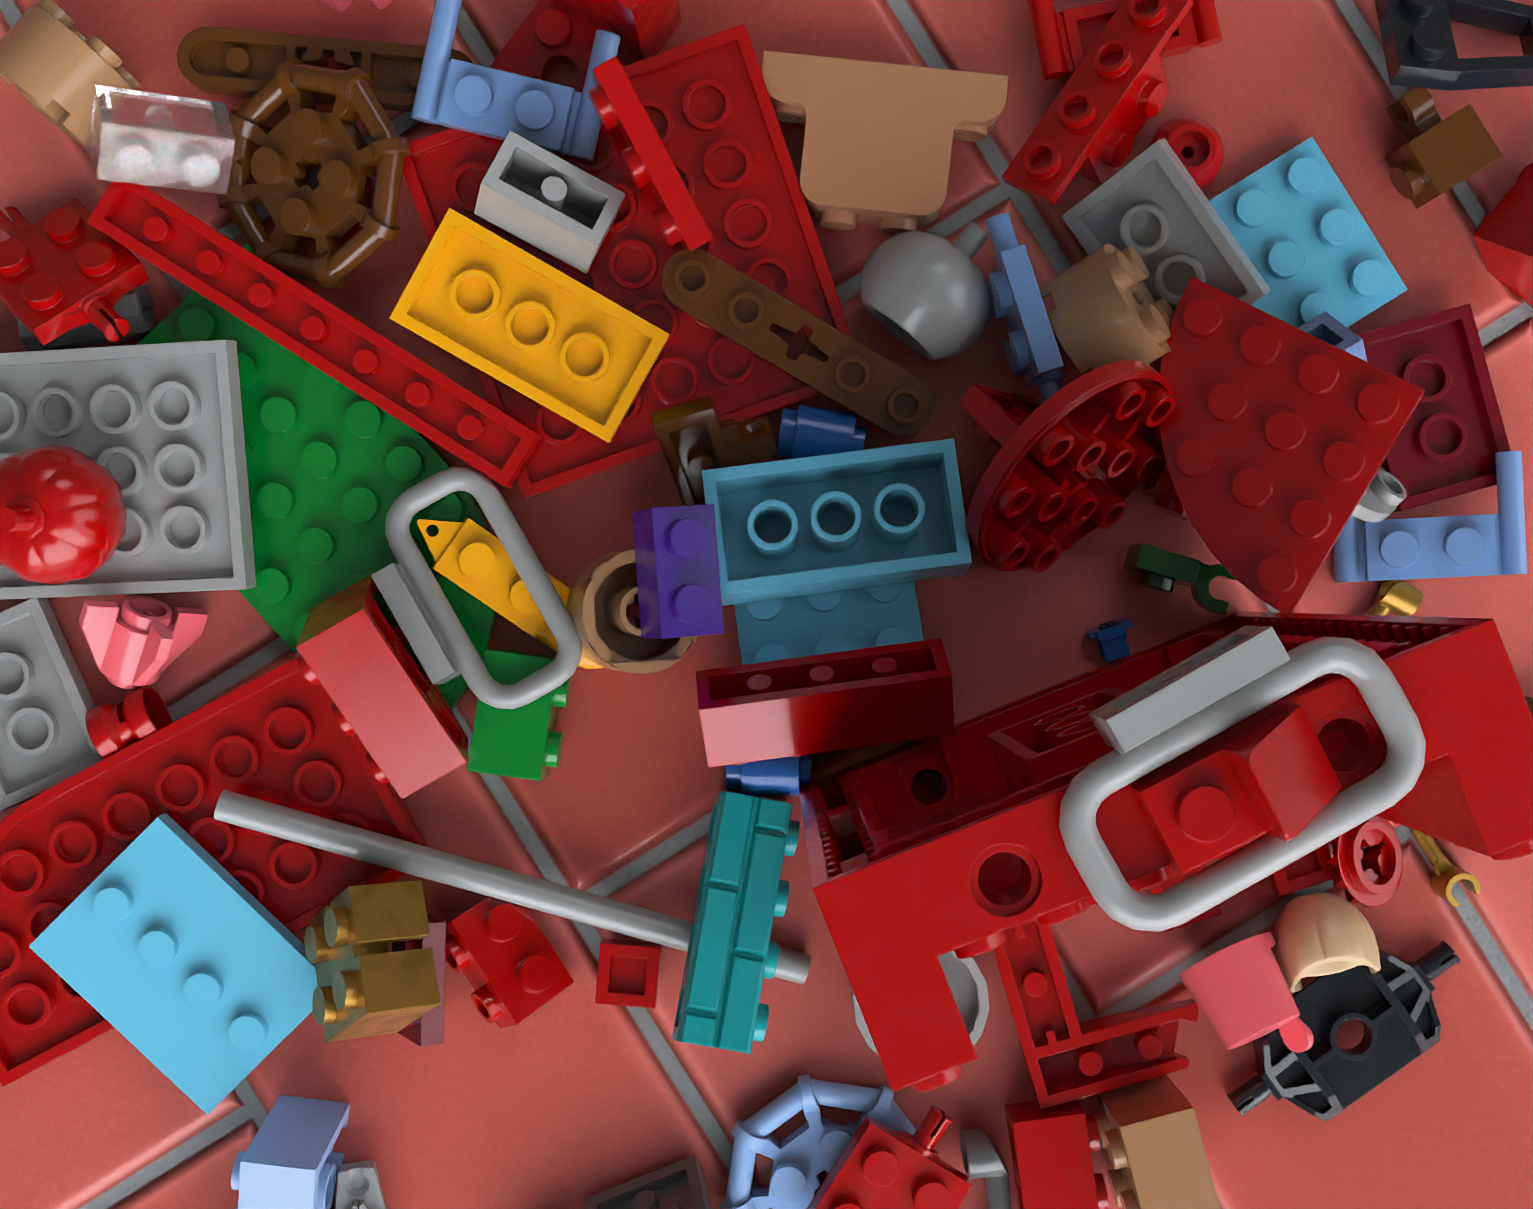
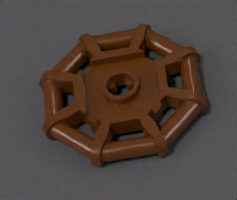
M292 57L280 61L276 67V74L239 110H230L225 120L230 126L224 184L223 190L217 193L219 207L227 209L254 255L289 277L316 282L323 288L332 290L344 286L347 275L385 241H395L400 231V227L396 224L404 159L411 154L409 140L400 137L373 92V82L369 74L358 67L340 70L307 65ZM314 92L336 95L337 98L332 113L316 110ZM286 100L288 101L291 112L273 129L263 124ZM359 117L373 139L369 146L355 124ZM255 142L261 145V148L256 150V152L253 154V147ZM313 163H321L322 169L317 174L320 183L318 188L311 186L309 183V171ZM377 167L373 204L371 205L372 194L364 193L366 177H374L375 168ZM250 172L257 181V184H249ZM264 204L276 224V228L271 235L267 232L253 206ZM359 221L362 228L342 245L340 238ZM300 236L315 238V257L294 253Z

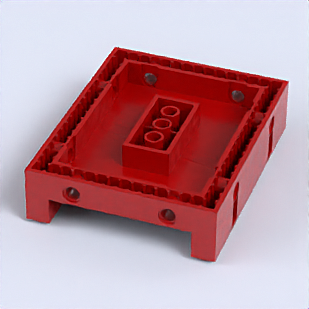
M1239 611L954 724L955 734L930 737L924 740H913L811 781V784L800 785L799 793L812 889L893 1092L910 1085L917 1092L937 1089L957 1079L963 1072L961 1065L978 1059L938 956L953 950L959 959L978 956L1003 944L1006 941L1004 933L1006 929L1037 918L1039 925L1042 926L1061 923L1082 914L1089 908L1090 905L1087 897L1092 895L1070 858L1059 829L1060 804L1071 780L1090 763L1114 750L1105 744L1089 713L1245 625L1272 626L1286 652L1303 643L1325 636L1351 638L1373 649L1391 669L1419 719L1426 740L1425 763L1414 788L1395 805L1376 816L1392 821L1394 824H1400L1420 831L1424 835H1431L1453 843L1457 847H1464L1483 855L1491 856L1493 860L1497 861L1511 860L1532 854L1533 717L1494 619ZM1329 673L1319 676L1104 799L1096 812V825L1100 836L1127 883L1134 890L1141 891L1164 882L1173 874L1170 867L1171 863L1132 788L1294 704L1301 705L1343 787L1339 792L1371 775L1381 767L1386 757L1387 744L1381 729L1355 684L1341 674ZM924 769L937 770L942 777L940 791L929 799L917 798L911 792L912 779L918 772ZM1254 838L1249 842L1217 857L1216 859L1224 858L1225 856L1233 853L1234 851L1240 849L1241 847L1247 845L1248 843L1256 839Z

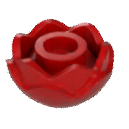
M1178 117L1166 122L1158 129L1148 148L1156 141L1165 138L1201 190L1206 188L1214 180L1223 163L1224 149L1220 135L1210 124L1196 117ZM1189 149L1192 153L1191 158H1185L1182 155V150Z

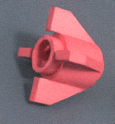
M144 594L117 595L116 602L85 600L79 617V624L98 669L106 675L108 681L120 688L137 689L158 681L161 672L202 635L208 617L205 609L175 607L173 613L167 604L158 599L143 596Z

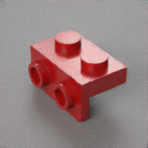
M485 896L456 917L446 921L445 961L454 971L458 973L463 971L475 990L471 993L473 1004L488 1023L492 1024L495 1022L500 1028L517 1025L574 983L525 906Z

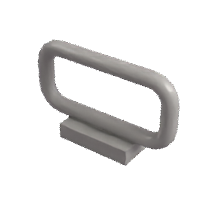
M454 466L439 471L407 489L393 501L386 515L385 535L398 564L391 563L372 574L371 577L433 685L445 684L462 674L468 687L480 701L498 709H515L527 705L556 689L574 674L581 660L582 642L576 631L573 619L501 492L487 475L472 467ZM455 491H466L477 500L558 645L557 654L553 661L510 685L496 682L488 672L409 530L410 522L418 511Z
M1245 625L1089 713L1105 744L1114 750L1090 763L1071 780L1060 804L1059 829L1070 858L1092 897L1111 919L1132 930L1160 932L1190 921L1395 805L1414 788L1424 768L1426 740L1419 719L1391 669L1373 649L1351 638L1325 636L1303 643L1286 652L1272 626ZM1329 673L1341 674L1355 684L1381 729L1387 744L1386 757L1381 767L1371 775L1337 793L1297 837L1287 842L1266 833L1171 888L1154 895L1142 894L1134 890L1127 883L1100 836L1096 825V812L1104 799L1319 676Z

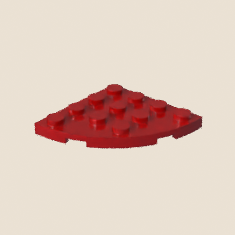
M1191 276L1177 304L1169 327L1171 337L1166 341L1171 351L1162 356L1160 374L1168 380L1176 400L1173 413L1169 414L1159 424L1166 466L1177 497L1192 526L1216 559L1236 580L1259 599L1280 612L1294 613L1423 397L1425 390Z

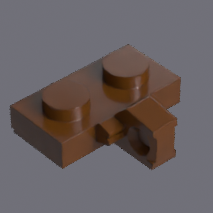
M710 395L651 414L654 429L684 506L706 505L702 470L748 465L750 462L778 454L774 435L766 415L737 423L735 419H726L719 422Z

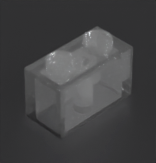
M95 85L89 142L98 180L227 195L236 140L225 103Z

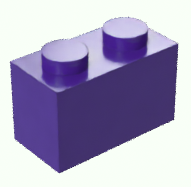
M714 504L657 507L632 512L641 638L664 639L723 634Z

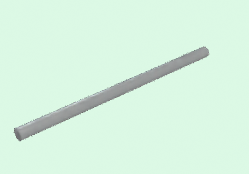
M225 789L222 791L215 808V820L687 952L692 921ZM779 946L778 963L774 977L803 985L809 972L811 955Z

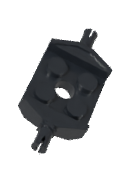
M1443 940L1439 945L1416 960V962L1409 961L1404 963L1379 949L1381 968L1376 973L1372 974L1368 966L1361 965L1343 972L1317 977L1303 987L1302 991L1292 995L1301 1014L1298 1017L1311 1029L1314 1035L1312 1047L1301 1053L1292 1052L1284 1044L1279 1028L1253 1040L1256 1063L1259 1067L1255 1071L1257 1075L1230 1094L1228 1093V1099L1242 1117L1272 1094L1278 1101L1281 1098H1285L1314 1117L1326 1122L1440 1041L1441 1024L1431 995V991L1435 987L1430 981H1433L1455 964L1460 963L1458 955L1453 954L1455 951ZM1350 1019L1361 1020L1364 1027V1035L1361 1042L1350 1049L1339 1048L1336 1042L1338 1028L1343 1022Z

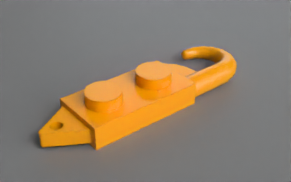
M466 518L463 523L418 519L416 521L435 562L431 567L432 569L557 653L558 645L554 635L497 537L470 518ZM429 525L437 527V534L433 537L429 536L426 532ZM547 573L567 608L569 587ZM581 653L579 667L585 669L603 668L584 657Z

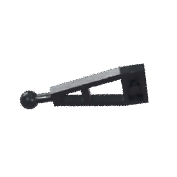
M1374 0L1390 85L1449 91L1533 86V6L1507 0ZM1450 21L1519 36L1523 56L1458 59Z

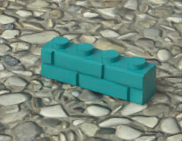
M720 791L715 795L672 1039L675 1041L751 1054L753 1041L762 1042L768 1023L769 1006L768 1004L759 1003L763 978L773 979L779 956V942L770 941L774 916H784L789 896V881L780 880L784 855L793 857L799 836V821L790 819L792 804L755 798L728 791Z

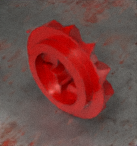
M1374 816L1329 842L1333 848V857L1326 862L1334 865L1336 870L1333 886L1345 890V896L1349 903L1363 904L1364 907H1375L1387 903L1394 896L1402 875V852L1397 834L1387 819ZM1360 847H1366V848L1363 850V851H1364V854H1363V852H1362V850H1361Z

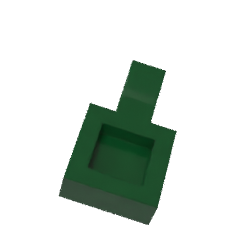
M1144 543L1129 546L1123 568L1139 572L1137 583L1153 589L1172 593L1175 584L1191 587L1192 597L1197 605L1206 611L1219 615L1226 614L1229 603L1213 598L1209 592V584L1215 577L1236 580L1222 564H1203L1200 560Z

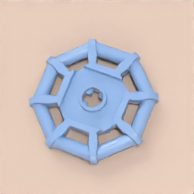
M809 1073L798 1076V1082L747 1120H737L731 1130L734 1144L726 1196L719 1207L720 1209H806L820 1186L817 1175L824 1170L828 1174L830 1173L867 1114L892 1130L914 1134L916 1129L893 1099V1090L884 1085L876 1089L811 1079ZM820 1105L861 1111L857 1123L847 1122V1125L831 1123V1119L821 1118ZM803 1109L807 1120L805 1124L782 1141L777 1140L770 1134ZM756 1153L773 1159L769 1187L751 1190Z

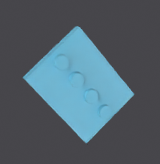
M166 812L158 816L29 945L44 962L207 1115L313 1011V992L318 987L315 963L308 961L304 944Z

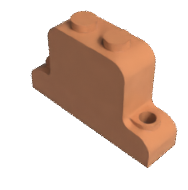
M765 50L762 63V75L778 121L802 124L805 128L800 187L810 215L820 219V225L825 228L853 230L856 228V223L880 225V232L893 236L927 227L937 219L947 196L952 140L982 141L987 138V134L994 129L1004 109L1009 78L1008 75Z

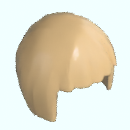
M1326 892L1302 895L1289 901L1279 913L1274 926V937L1277 941L1276 945H1274V954L1292 993L1302 991L1303 987L1300 979L1304 977L1331 975L1361 965L1368 966L1372 974L1380 971L1379 948L1374 931L1362 913L1344 898Z

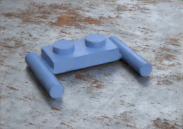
M436 0L411 118L503 141L506 139L509 131H512L548 152L570 156L586 162H593L602 122L588 97V90L596 86L593 81L592 69L617 56L621 37L609 31L596 30L583 92L580 93L576 92L574 88L452 58L449 61L462 0Z
M1522 451L1495 453L1498 514L1388 519L1380 522H1357V518L1351 516L1333 546L1334 582L1528 574Z

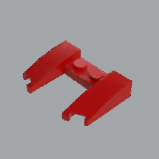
M1161 883L1150 888L1161 886ZM1092 896L1087 897L1090 906L1098 904ZM1037 918L1004 930L1006 941L993 949V953L1018 1033V1039L1034 1093L1041 1110L1189 1068L1190 1060L1188 1057L1174 1053L1180 1020L1197 1022L1199 1010L1194 999L1078 1022L1050 925H1039Z

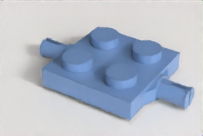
M1002 213L984 222L996 254L994 257L995 265L989 274L990 283H988L993 295L992 313L995 319L1005 317L1009 330V340L1004 341L1003 345L1013 376L1023 374L1027 387L1032 385L1038 386L1042 400L1045 402L1064 387L1062 382L1064 375L1063 371H1060L1064 365L1025 244L1018 245L1010 220V213Z

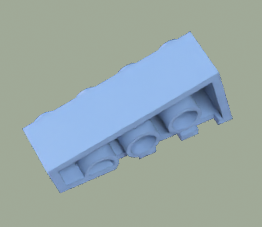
M279 1095L247 1151H239L235 1158L231 1173V1188L239 1190L238 1205L235 1209H330L335 1195L338 1169L340 1165H343L344 1153L333 1152V1145L342 1127L345 1128L348 1125L350 1103Z

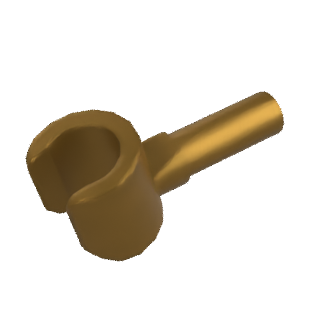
M1386 580L1376 591L1374 596L1375 603L1368 608L1369 611L1364 615H1387L1390 611L1396 616H1411L1421 604L1423 593L1401 580Z
M1412 828L1409 829L1434 870L1430 885L1439 897L1451 905L1459 907V903L1452 895V887L1458 880L1469 891L1476 895L1480 894L1481 887L1477 878L1459 866L1451 864L1446 855L1442 854L1431 835H1424L1420 831Z

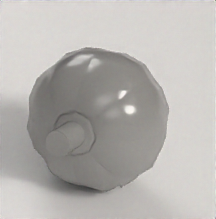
M973 222L966 226L952 245L941 236L916 230L895 234L882 242L865 263L860 286L861 302L864 308L887 331L926 359L933 361L959 355L980 339L991 319L993 295L982 270L971 261L973 256L989 238L988 234Z

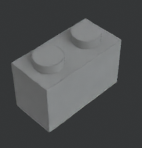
M509 131L481 182L474 214L587 274L615 220L625 193L516 133Z

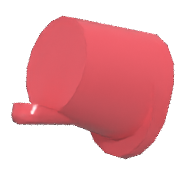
M1271 932L1255 935L1230 945L1192 965L1179 976L1227 1050L1249 1043L1278 1028L1284 1044L1292 1052L1301 1053L1309 1050L1313 1045L1314 1035L1311 1029L1298 1017L1301 1014L1272 951V947L1276 945L1277 941Z

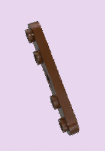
M200 27L187 33L180 42L177 51V63L183 76L200 91L216 95L251 98L276 74V67L280 61L294 57L303 64L327 67L329 58L335 57V61L342 69L348 70L352 67H358L371 76L373 82L372 90L384 110L412 112L426 46L220 27ZM455 49L451 50L449 61L452 58L473 64L472 60L463 52ZM314 92L316 104H335L336 95Z
M683 249L673 254L665 263L662 272V288L668 300L675 307L887 433L896 436H912L922 431L931 422L935 411L934 396L929 386L918 377L706 251L695 249L689 252ZM776 324L777 327L790 333H796L800 330L801 326L809 329L812 333L809 336L808 342L816 347V350L826 354L828 360L821 362L813 356L810 357L806 354L799 355L795 361L789 359L785 355L788 351V344L781 340V337L770 331V325Z

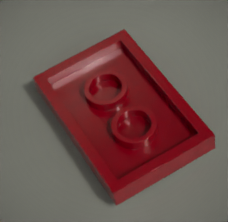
M1471 304L1357 334L1363 339L1368 363L1425 390L1423 397L1382 464L1386 472L1392 474L1402 483L1407 493L1406 498L1397 505L1393 512L1404 511L1497 485L1495 453L1511 450Z

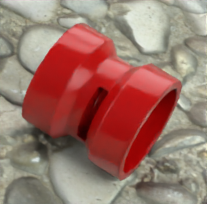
M148 685L126 693L124 700L116 705L105 702L88 710L85 716L89 737L95 749L104 759L172 723L164 701Z

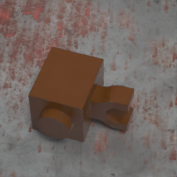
M1415 87L1386 108L1393 122L1410 140V142L1385 159L1391 168L1390 177L1396 190L1404 198L1410 199L1416 209L1503 156L1471 104L1466 105L1442 121L1428 89Z

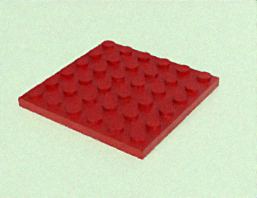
M745 23L623 66L622 68L714 238L697 249L712 254L852 338ZM585 80L567 87L574 88L576 92L582 93ZM601 123L593 162H586L570 156L552 153L625 193L615 220L587 274L474 214L481 182L501 148L503 140L449 128L409 142L411 154L404 159L403 174L429 244L448 209L451 208L670 334L610 443L476 368L488 403L542 436L516 477L524 499L662 450L653 426L652 413L710 395L719 422L726 419H735L737 423L820 394L815 389L681 311L668 300L662 288V272L665 263L671 256L684 248L680 242L673 246L668 245L651 214V211L660 207V204L649 183L638 189L620 156V151L629 146L618 126L607 131L603 123ZM776 324L770 325V331L781 337V340L788 344V351L785 355L789 359L795 361L799 355L806 354L810 357L813 356L821 362L828 360L826 354L819 352L815 349L816 347L808 342L809 336L812 333L809 329L801 326L800 330L796 333H790L777 327Z

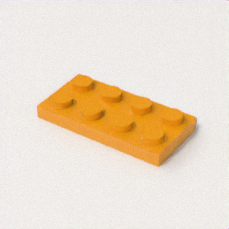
M451 208L448 209L389 318L608 443L613 439L670 337V334Z

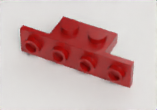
M1123 0L1001 176L1004 183L1051 206L1055 205L1078 170L1083 177L1102 185L1113 168H1118L1125 162L1132 149L1133 139L1147 119L1157 115L1163 107L1170 86L1159 53L1186 16L1194 1Z

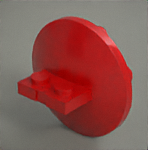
M1122 360L1087 372L1064 386L1043 403L1034 397L1016 393L1010 394L999 389L972 383L958 404L975 419L972 425L974 431L990 444L1001 448L983 474L969 506L966 530L971 549L993 569L1018 571L1031 568L1035 573H1040L1051 567L1060 554L1079 543L1096 528L1108 529L1115 525L1127 510L1128 503L1125 500L1140 482H1145L1153 477L1165 461V456L1160 451L1162 442L1159 424L1169 414L1173 413L1176 403L1168 380L1143 361Z

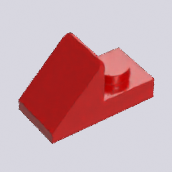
M1294 704L1132 789L1173 869L1181 875H1185L1264 833H1268L1285 842L1297 837L1343 787L1301 705Z

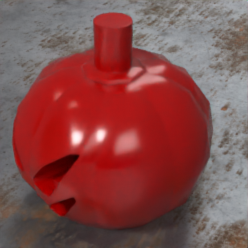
M53 444L16 452L0 461L1 565L12 570L23 580L58 585L87 578L113 556L118 544L126 533L127 512L120 484L107 468L77 449Z

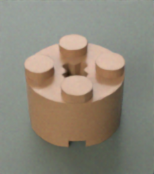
M39 0L25 12L0 40V78L10 87L16 84L15 88L28 99L27 102L66 135L88 149L134 99L141 84L120 66L123 61L94 35L86 39L73 27L75 22L52 0Z
M1105 244L1043 284L1040 288L1042 298L1051 294L1053 296L1056 306L1047 311L1051 327L1065 352L1082 374L1091 368L1096 369L1100 366L1122 360H1138L1150 364L1171 351L1166 340L1171 337L1169 327L1174 311L1165 299L1161 298L1155 301L1143 281L1149 277L1148 269L1138 252L1131 245L1119 251L1113 245Z
M635 549L605 554L579 570L568 595L567 610L573 619L576 631L582 642V655L607 669L648 674L670 668L680 660L679 658L688 650L691 644L695 643L698 636L664 639L641 638L640 616L633 619L627 618L626 606L631 604L639 605Z

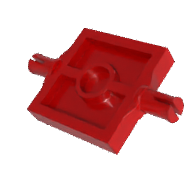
M76 198L51 211L33 224H30L15 207H5L11 220L0 210V229L4 230L10 237L0 242V300L38 341L45 346L68 330L93 322L109 341L120 340L114 328L125 337L129 331V322L122 318L113 307L125 294L149 280L142 263L125 246L87 223L92 213Z
M931 1105L930 1110L915 1133L910 1134L908 1132L892 1130L867 1114L806 1209H958L973 1185L967 1175L944 1162L934 1149L950 1123L953 1122L952 1117L945 1111H940L937 1106Z

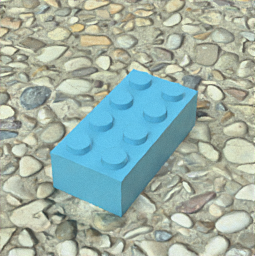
M954 438L702 470L706 505L714 504L722 606L965 575L972 564Z

